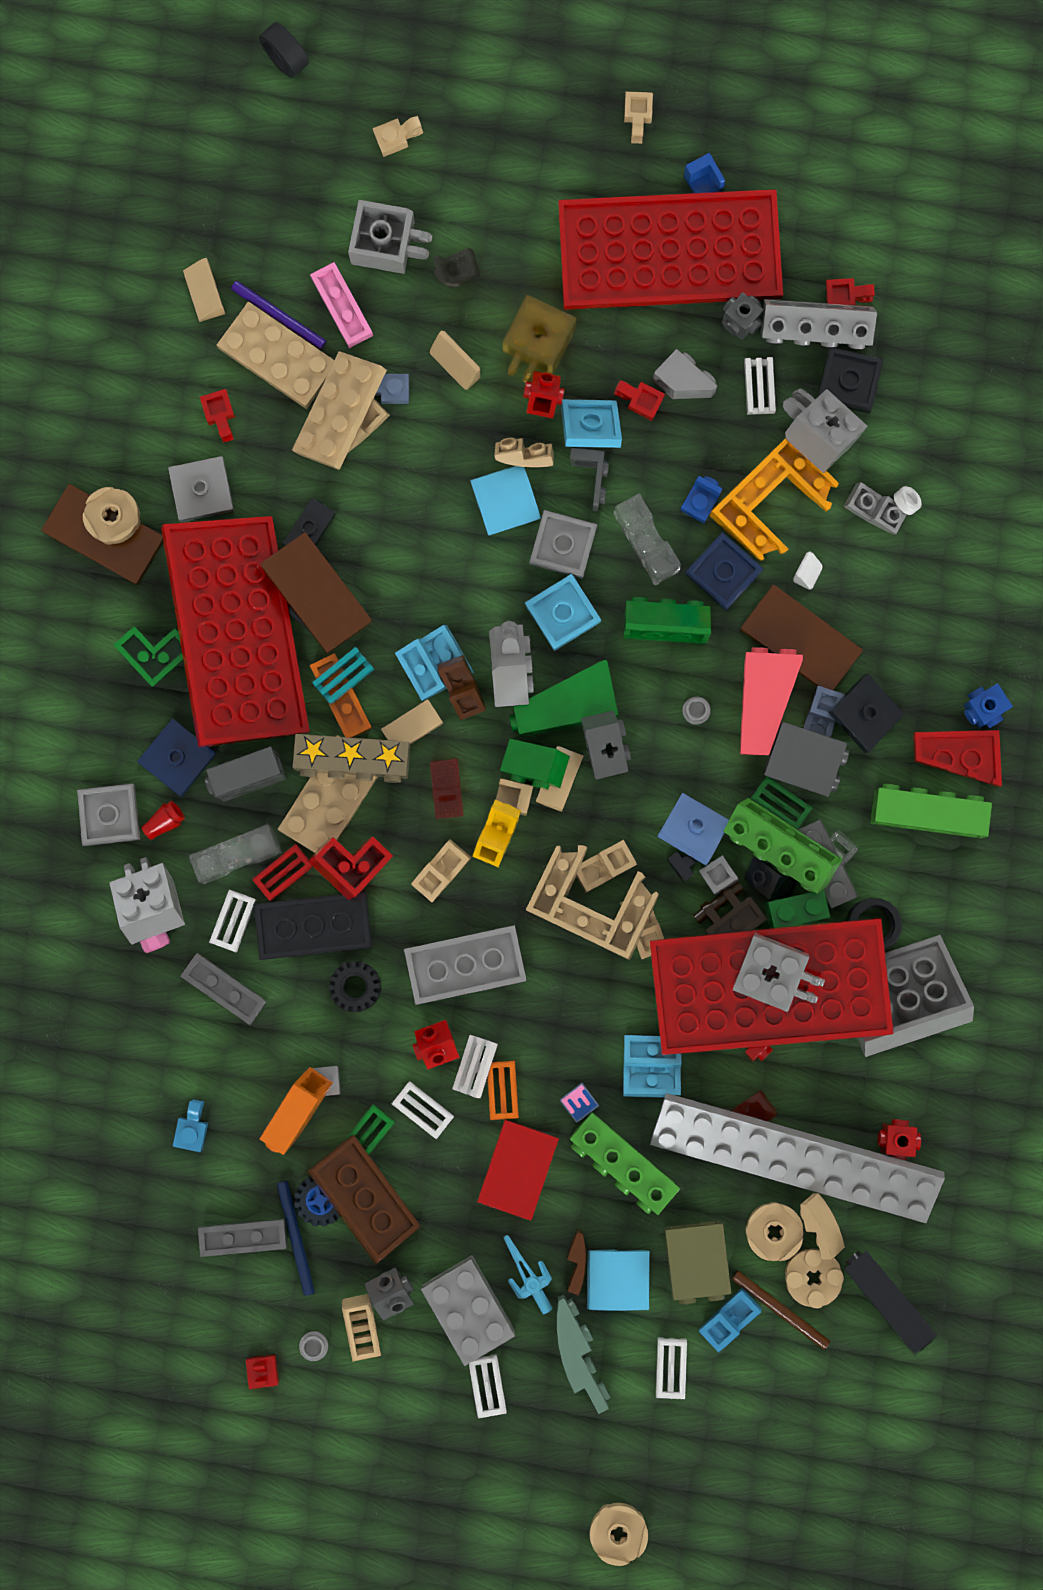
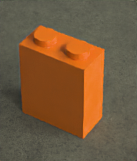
M309 1067L293 1084L260 1137V1140L265 1143L266 1147L273 1152H279L284 1155L299 1138L333 1082Z

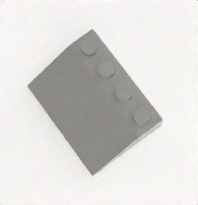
M941 935L885 953L894 1034L859 1037L857 1039L865 1057L973 1021L974 1005Z

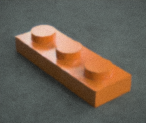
M334 653L311 664L310 667L317 679L339 660ZM343 668L325 681L322 686L325 687L344 671ZM346 677L328 692L329 695H333L349 681ZM353 688L330 705L345 737L355 738L372 729Z

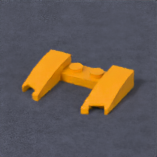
M786 438L709 514L732 538L759 561L764 560L763 554L778 550L781 555L788 550L751 512L787 477L804 494L827 512L832 505L831 502L826 501L830 487L837 488L839 484L827 471L824 473L820 471Z

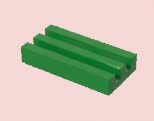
M768 776L764 778L750 798L797 830L812 810L811 806ZM769 785L804 810L802 814L770 793L765 787ZM760 794L764 795L766 798L774 802L776 805L784 809L786 812H788L798 820L796 822L792 821L790 818H788L780 811L772 807L770 804L762 800L759 797Z
M375 1104L369 1108L345 1138L347 1139L350 1135L355 1136L371 1115L375 1113L378 1117L359 1139L361 1145L364 1144L382 1120L387 1124L365 1150L368 1155L396 1122Z

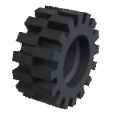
M351 961L342 964L339 968H336L334 974L330 977L329 990L331 999L334 1000L335 1005L347 1012H362L371 1008L377 1002L381 993V980L377 975L378 973L372 966L363 962ZM351 976H360L366 983L365 993L359 998H352L345 992V982Z

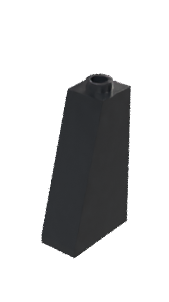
M857 1251L846 1261L848 1266L845 1268V1272L914 1357L937 1338V1334L867 1251L863 1254Z

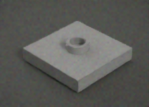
M222 456L168 467L180 523L234 511L224 458Z
M544 510L529 565L566 575L572 574L574 577L583 579L597 524Z
M135 784L77 790L82 846L140 840Z

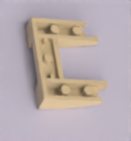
M578 845V852L561 853V846H556L526 910L630 960L659 894L657 892L652 895L641 882L645 879V876L638 871L615 920L601 915L566 898L588 848Z

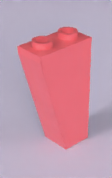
M751 648V652L745 653L739 754L762 756L770 754L803 661V655H796V650L780 649L779 654L768 653V648Z

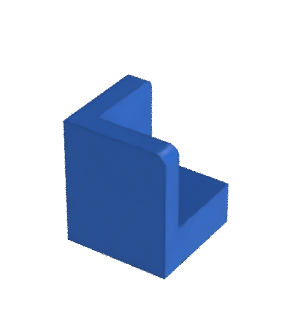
M710 153L685 165L683 177L692 193L723 192L725 179Z

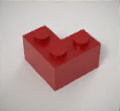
M373 836L365 840L353 854L349 853L332 837L319 848L308 862L345 898L350 900L361 892L393 855Z

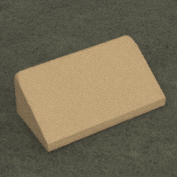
M203 258L183 270L199 322L224 315V307L207 258Z
M441 331L430 349V354L465 390H468L481 378L480 367L445 331Z

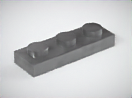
M821 819L798 829L839 857ZM841 862L828 886L823 889L831 909L858 896Z
M196 953L180 976L249 1025L253 1023L267 1003L261 996L199 953Z
M285 1218L198 1227L200 1257L287 1248Z

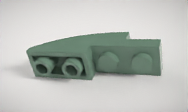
M564 1294L558 1296L557 1336L562 1363L574 1393L585 1388L598 1414L609 1409L607 1400L611 1397L604 1383H597L593 1375L597 1370L589 1356L584 1358L583 1356L591 1351L589 1342L593 1338L586 1324L580 1326L575 1316L580 1313L572 1298L566 1300Z

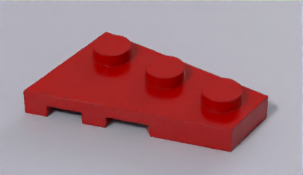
M999 730L913 733L914 762L997 787L1002 786Z

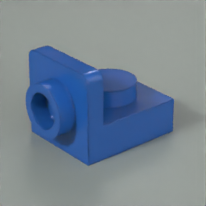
M698 476L680 511L705 523L722 492L719 483L710 477L705 476L702 478Z

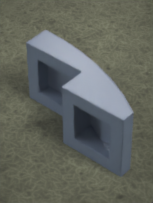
M818 686L803 729L831 737L836 721L828 712L845 694Z

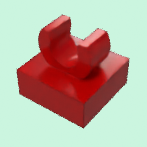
M276 1354L246 1359L249 1389L278 1386Z

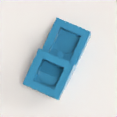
M740 1288L703 1324L699 1332L719 1353L740 1334L741 1329L761 1313L762 1308L743 1288Z

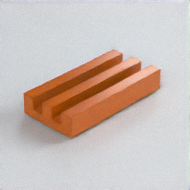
M515 1060L492 1062L487 1076L490 1120L519 1118ZM504 1067H510L512 1113H507ZM493 1068H498L501 1113L497 1114L495 1110Z

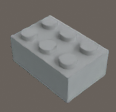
M472 1255L422 1285L421 1290L464 1366L515 1337L514 1327Z

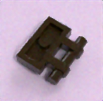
M738 881L722 890L721 894L709 903L707 901L700 905L701 909L693 914V917L699 924L707 918L711 920L713 925L705 930L707 935L754 930L767 920V917L750 896L743 902L738 900L736 896L744 890ZM726 903H729L733 909L720 918L716 911Z

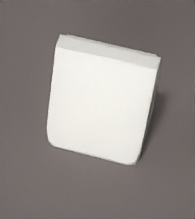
M806 553L793 578V582L810 590L813 588L822 570V564L813 553Z

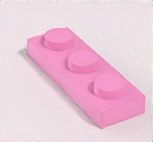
M335 262L310 274L314 285L348 347L351 348L372 337L373 333Z

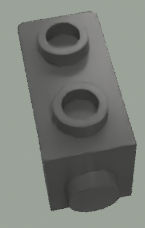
M593 447L571 448L570 466L597 469L592 511L598 512L599 504L605 503L606 488L601 487V479L608 475L609 461L604 460V451L593 450Z

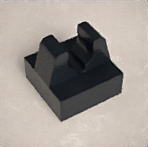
M678 852L666 860L682 882H685L694 875L689 867L698 862V860L689 855L681 858Z

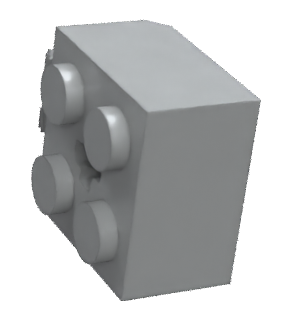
M359 200L348 251L351 265L405 274L408 257L424 260L429 256L427 249L410 246L411 241L430 243L432 235L428 232L414 229V214L408 208Z
M800 388L793 392V398L790 397L783 401L784 410L794 419L785 432L786 439L824 473L856 442L868 426L827 389L817 399H814L809 393Z
M508 620L502 623L501 626L494 627L489 631L495 707L529 704L528 693L534 692L533 677L527 676V673H532L531 655L525 656V653H531L529 636H524L523 625H517L515 622Z
M147 857L140 859L142 871L135 872L134 867L129 863L124 865L125 877L109 882L119 927L131 945L185 925L176 887L170 873L163 863L151 867Z
M754 933L733 990L788 1012L794 996L812 1003H816L818 1000L814 993L797 988L801 979L815 986H823L825 980L804 971L809 954ZM773 965L777 967L776 972L779 975L773 976L770 979L766 977L763 969H769Z

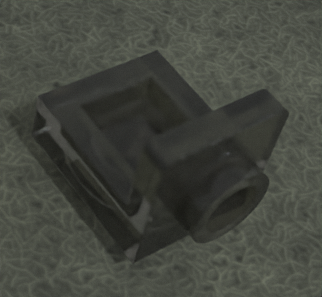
M470 248L447 258L439 255L433 258L435 263L434 274L437 280L451 288L481 276L474 250Z

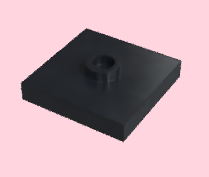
M829 347L817 398L827 389L848 409L870 414L883 359Z
M868 673L864 674L828 712L864 753L870 752L904 715Z

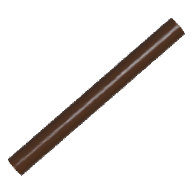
M737 1270L733 1274L732 1281L820 1348L825 1350L828 1347L830 1340L740 1271Z

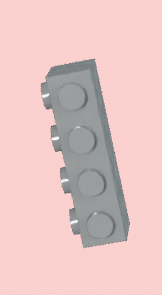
M764 299L763 322L760 333L762 338H767L766 341L769 343H783L784 339L794 340V344L810 345V341L821 342V345L825 347H837L838 343L849 344L848 347L854 349H864L865 345L873 346L877 311L874 307Z

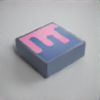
M580 1083L559 1099L576 1123L599 1106L583 1083Z

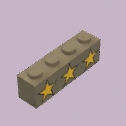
M295 734L293 769L300 771L299 775L305 777H316L318 772L328 773V778L345 779V774L356 775V780L373 781V776L384 777L385 782L401 783V778L408 779L410 743L405 741Z

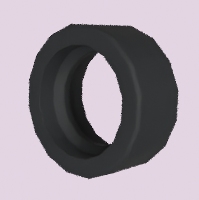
M274 22L258 37L265 53L286 76L294 78L309 64L308 57L299 42L280 23Z
M868 898L856 903L849 910L846 921L858 920L860 914L869 908L882 910L890 921V930L883 938L884 950L890 948L898 940L902 931V919L898 910L890 902L881 898Z

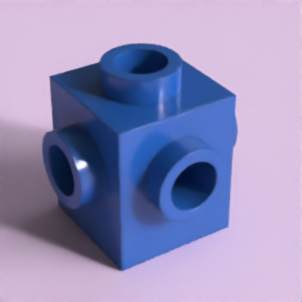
M998 683L986 691L983 687L975 690L968 695L970 701L963 705L966 709L964 711L966 718L972 725L976 724L978 728L985 724L991 728L1003 720L1001 714L1013 707Z

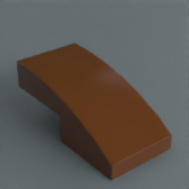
M464 655L438 664V672L449 691V699L460 720L486 711L483 698Z
M576 1229L567 1254V1260L575 1262L576 1265L567 1289L568 1292L579 1296L585 1273L586 1251L583 1232Z

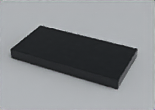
M366 891L360 892L350 900L339 894L254 904L259 960L372 948Z

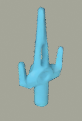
M506 1235L504 1240L524 1282L523 1287L520 1289L515 1281L510 1278L508 1280L510 1286L518 1298L525 1299L532 1295L542 1314L548 1313L553 1308L542 1290L552 1279L543 1261H539L538 1265L543 1276L537 1277L523 1259L510 1237ZM519 1261L523 1263L530 1275L528 1278L524 1274Z

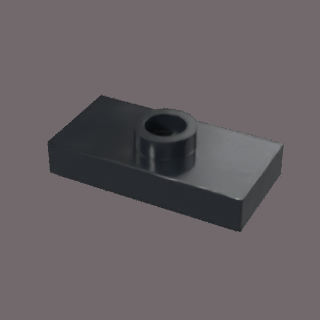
M311 498L284 540L283 546H286L304 532H306L316 546L334 519L336 512Z

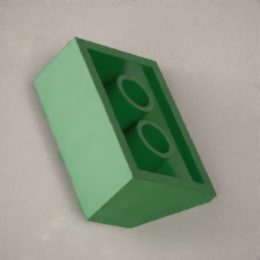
M633 597L631 601H626L623 639L706 644L711 635L710 606H704V602L687 601L686 605L676 604V600L660 599L659 603L648 602V598Z

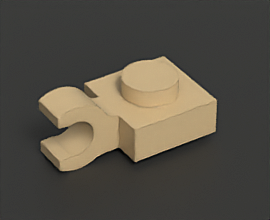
M626 92L624 122L632 123L631 143L642 144L643 124L651 123L653 93Z
M418 116L408 119L403 125H400L397 118L372 128L383 157L407 148L408 143L406 139L423 133Z

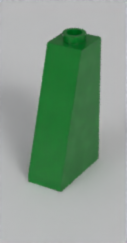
M607 660L600 661L529 698V704L514 706V714L509 715L512 732L518 731L520 738L582 725L581 718L613 710L617 718L618 710Z

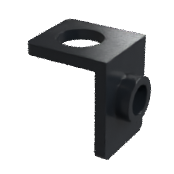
M756 856L753 857L744 877L745 881L769 900L789 898L797 883V880L793 877L779 873L768 863L758 859ZM790 880L786 889L780 891L782 884Z

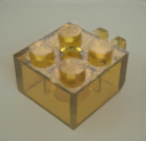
M526 295L503 341V352L514 357L507 374L514 376L519 369L521 361L530 364L523 375L524 382L531 381L533 372L537 368L553 374L576 330L577 318ZM540 333V334H543L544 336L541 335V337H540V339H539V338H536V337H535V334Z

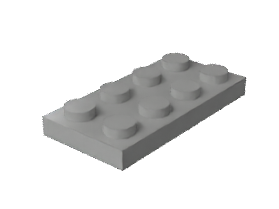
M515 925L404 949L415 1005L527 981Z

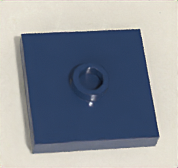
M722 532L685 572V575L726 611L759 576L764 568Z
M172 718L137 762L182 797L217 754L208 746L198 747L197 738Z

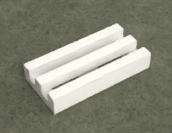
M767 357V359L756 358V360L745 358L747 415L774 414L776 408L773 357ZM762 366H766L768 407H764ZM751 367H756L758 408H753Z
M229 890L209 943L237 952L257 899ZM235 897L238 901L223 941L218 940L231 903ZM244 901L248 902V904L246 906L234 941L231 945L229 944V940L231 938Z
M473 1035L469 1036L453 1090L475 1098H481L498 1045L497 1043ZM484 1046H486L482 1061L480 1062ZM478 1073L473 1089H471L475 1074Z
M411 1081L408 1082L392 1103V1105L435 1139L439 1137L454 1117V1115ZM409 1090L413 1091L446 1117L444 1121L440 1120L407 1094ZM404 1098L439 1126L437 1130L433 1129L400 1103Z
M658 1337L656 1398L685 1399L686 1338L665 1339ZM664 1345L669 1346L667 1392L662 1391ZM675 1346H680L679 1392H673Z
M497 1353L491 1354V1356H481L469 1363L478 1418L506 1414ZM491 1362L500 1407L495 1409L487 1363ZM480 1364L482 1368L488 1404V1410L484 1411L482 1407L476 1371V1365Z

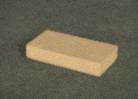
M427 699L381 730L387 740L405 741L411 745L441 726L443 722Z

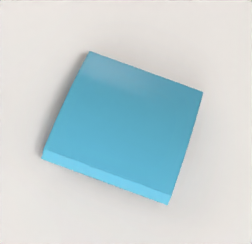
M512 466L470 480L488 536L541 519L524 467Z
M442 625L422 639H416L395 653L422 701L447 689L438 672V664L464 655L447 625ZM468 663V666H469V668H470V670H471V672H472V674H473L474 671L472 670L470 664Z
M624 1035L623 1096L665 1097V1094L668 1093L680 1097L681 1053L662 1055L660 1036Z
M588 1250L587 1309L649 1310V1251Z

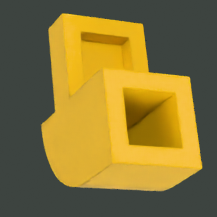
M495 800L485 827L478 839L473 857L499 867L519 821L521 810L514 808L510 804Z

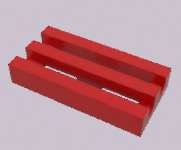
M295 844L252 880L271 902L312 869L313 866L308 862L309 859L299 846ZM296 853L299 856L267 883L263 884L261 880ZM301 862H304L305 865L271 893L268 889Z

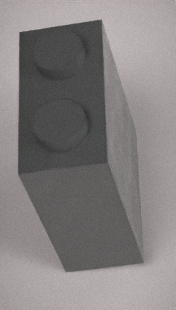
M781 722L763 775L829 797L830 792L835 793L840 777L836 775L839 766H845L850 750L846 749L847 743Z
M268 747L207 769L208 778H205V783L210 795L213 794L214 797L226 802L287 780L279 754L272 747Z

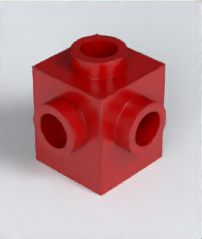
M533 372L532 381H526L523 398H528L527 414L548 418L554 417L556 404L561 405L563 400L564 388H560L561 376L548 372Z
M446 1020L414 1031L417 1043L412 1044L417 1059L424 1060L427 1070L460 1058Z
M892 1119V1124L882 1123V1130L878 1132L880 1152L907 1161V1156L915 1157L916 1150H920L921 1134L917 1133V1128L909 1125V1120ZM900 1136H904V1146L902 1147L897 1143Z

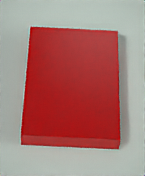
M505 1120L477 1202L531 1221L559 1138Z

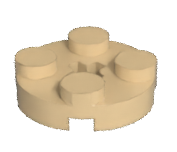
M105 487L95 491L88 497L87 505L83 512V523L87 531L95 539L108 545L117 544L129 539L139 528L141 522L139 507L128 492L114 489L113 487ZM109 509L113 512L118 511L114 522L110 520L105 521L104 519L108 516L106 511Z
M770 1202L757 1207L749 1216L745 1226L747 1242L750 1248L764 1260H787L798 1252L803 1242V1224L800 1217L787 1205L777 1202ZM770 1225L774 1227L780 1225L782 1227L779 1231L781 1234L779 1239L776 1237L768 1238L767 1235L770 1232L768 1227Z
M820 1249L800 1250L787 1262L785 1267L786 1287L790 1295L798 1303L813 1308H821L831 1303L841 1291L844 1276L840 1265L835 1258L832 1260L822 1259ZM818 1270L821 1273L819 1275L820 1282L809 1285L807 1283L809 1280L807 1273L809 1271L815 1273Z
M625 1503L603 1505L591 1521L590 1541L595 1552L604 1562L615 1566H623L629 1564L630 1561L634 1560L637 1556L639 1557L644 1552L648 1542V1530L643 1515L633 1506ZM617 1527H623V1532L627 1533L626 1537L620 1538V1541H615L614 1535L610 1534Z

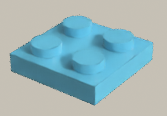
M562 400L561 413L565 447L621 448L622 436L617 401Z
M572 574L525 602L527 610L554 651L601 623L600 617Z

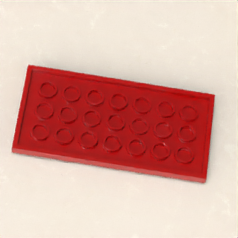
M776 189L558 200L564 310L728 302L732 297L737 299L742 292L748 297H755L757 300L782 299L783 297Z
M272 516L163 524L161 530L198 747L309 733L288 604L260 567V563L278 552Z
M881 918L650 940L662 1055L894 1034ZM754 933L809 954L804 971L824 979L825 982L823 986H815L801 979L797 988L814 993L818 997L816 1003L794 996L790 1008L786 1012L733 990ZM773 965L769 969H763L767 978L771 979L773 976L779 975L776 972L777 967Z

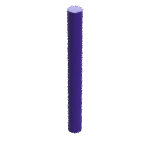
M235 281L232 285V291L318 349L322 350L326 345L327 341L239 281Z

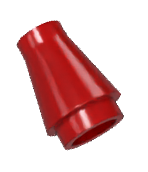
M170 801L168 804L163 803L148 822L142 826V830L150 840H153L155 837L181 826V821L185 819V816L173 801Z

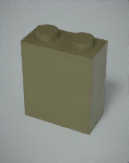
M719 1220L664 1227L673 1300H679V1304H691L696 1302V1298L707 1297L708 1301H718L725 1299V1295L731 1294L723 1223Z

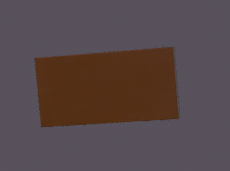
M68 484L41 531L138 586L164 543L163 536L140 523L139 528L126 541L110 545L104 544L102 541L95 539L87 531L83 523V512L90 495ZM109 509L106 511L108 516L104 519L105 521L110 520L114 522L118 511L113 512Z
M306 532L260 563V567L326 654H329L372 623V619Z
M774 584L740 628L743 633L764 648H768L770 653L779 654L780 649L796 650V655H803V661L798 673L815 686H821L830 690L835 689L863 651V649Z
M350 1135L307 1170L374 1263L380 1262L421 1227L354 1135Z

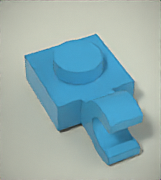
M193 1099L189 1102L187 1118H178L173 1147L197 1152L203 1151L208 1127L207 1122L200 1121L204 1101Z

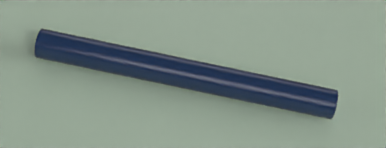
M288 1180L276 1184L303 1294L307 1296L314 1294L315 1290Z

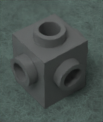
M742 292L737 299L732 297L724 306L723 311L725 313L722 324L728 332L743 341L749 333L754 334L763 322L761 316L764 309L761 308V303L755 297H748Z
M396 1268L384 1272L375 1279L365 1283L372 1306L383 1321L414 1305L410 1295L414 1291L413 1286L407 1275L402 1277Z

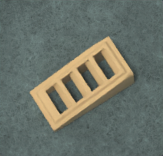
M369 1294L343 1299L342 1311L352 1361L381 1356ZM368 1318V1322L352 1325V1321ZM370 1330V1334L354 1336V1333ZM371 1341L373 1343L372 1346L356 1348V1344Z

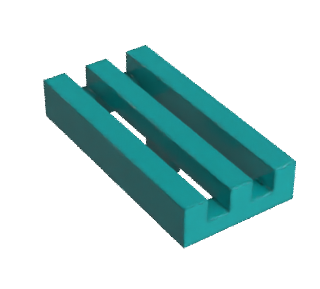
M355 647L312 683L332 705L370 674L374 668ZM357 657L358 660H356L352 665L345 669L341 674H339L325 687L322 686V684L325 681H327L331 676L338 672L353 658ZM363 664L365 668L333 695H329L328 692Z

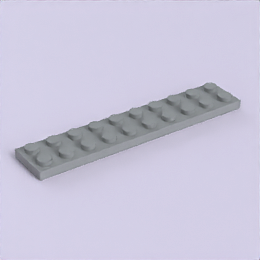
M668 1093L665 1094L650 1141V1145L923 1223H927L945 1179L944 1172Z

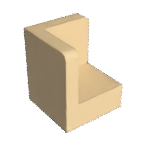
M500 779L496 800L510 804L514 808L521 810L520 815L527 816L533 786Z

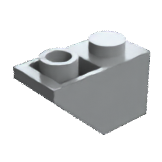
M677 349L654 372L653 382L672 399L711 398L717 389L714 377L707 371L702 372L698 369L690 355L685 352L682 354Z

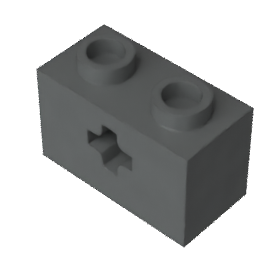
M614 710L581 718L590 765L595 779L628 772L626 761L631 760L628 745H623L621 738L626 736L623 720H617Z

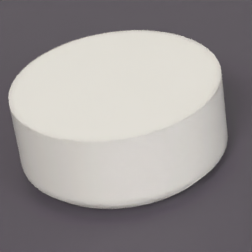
M903 486L894 494L896 505L905 514L912 515L921 508V498L914 489Z

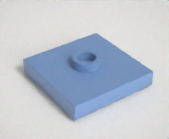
M682 793L657 837L707 865L724 835L723 830L729 820Z

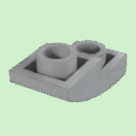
M862 482L855 484L843 506L860 518L893 535L897 534L907 515L898 508L895 501L889 496L882 497Z

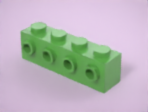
M883 784L882 788L874 790L870 824L981 839L988 837L992 803L984 802V797L967 795L966 799L956 798V793L939 792L938 795L927 794V789L911 788L910 792L900 791V786L893 784Z
M750 798L737 805L723 830L734 843L746 846L753 851V854L758 859L770 862L776 866V869L781 874L793 877L809 892L818 894L826 888L843 860Z
M593 1112L588 1114L569 1137L573 1142L570 1147L583 1158L586 1154L595 1161L592 1166L603 1176H606L608 1173L617 1180L614 1185L625 1195H628L630 1192L639 1199L636 1204L648 1214L653 1211L659 1215L680 1190L677 1184Z

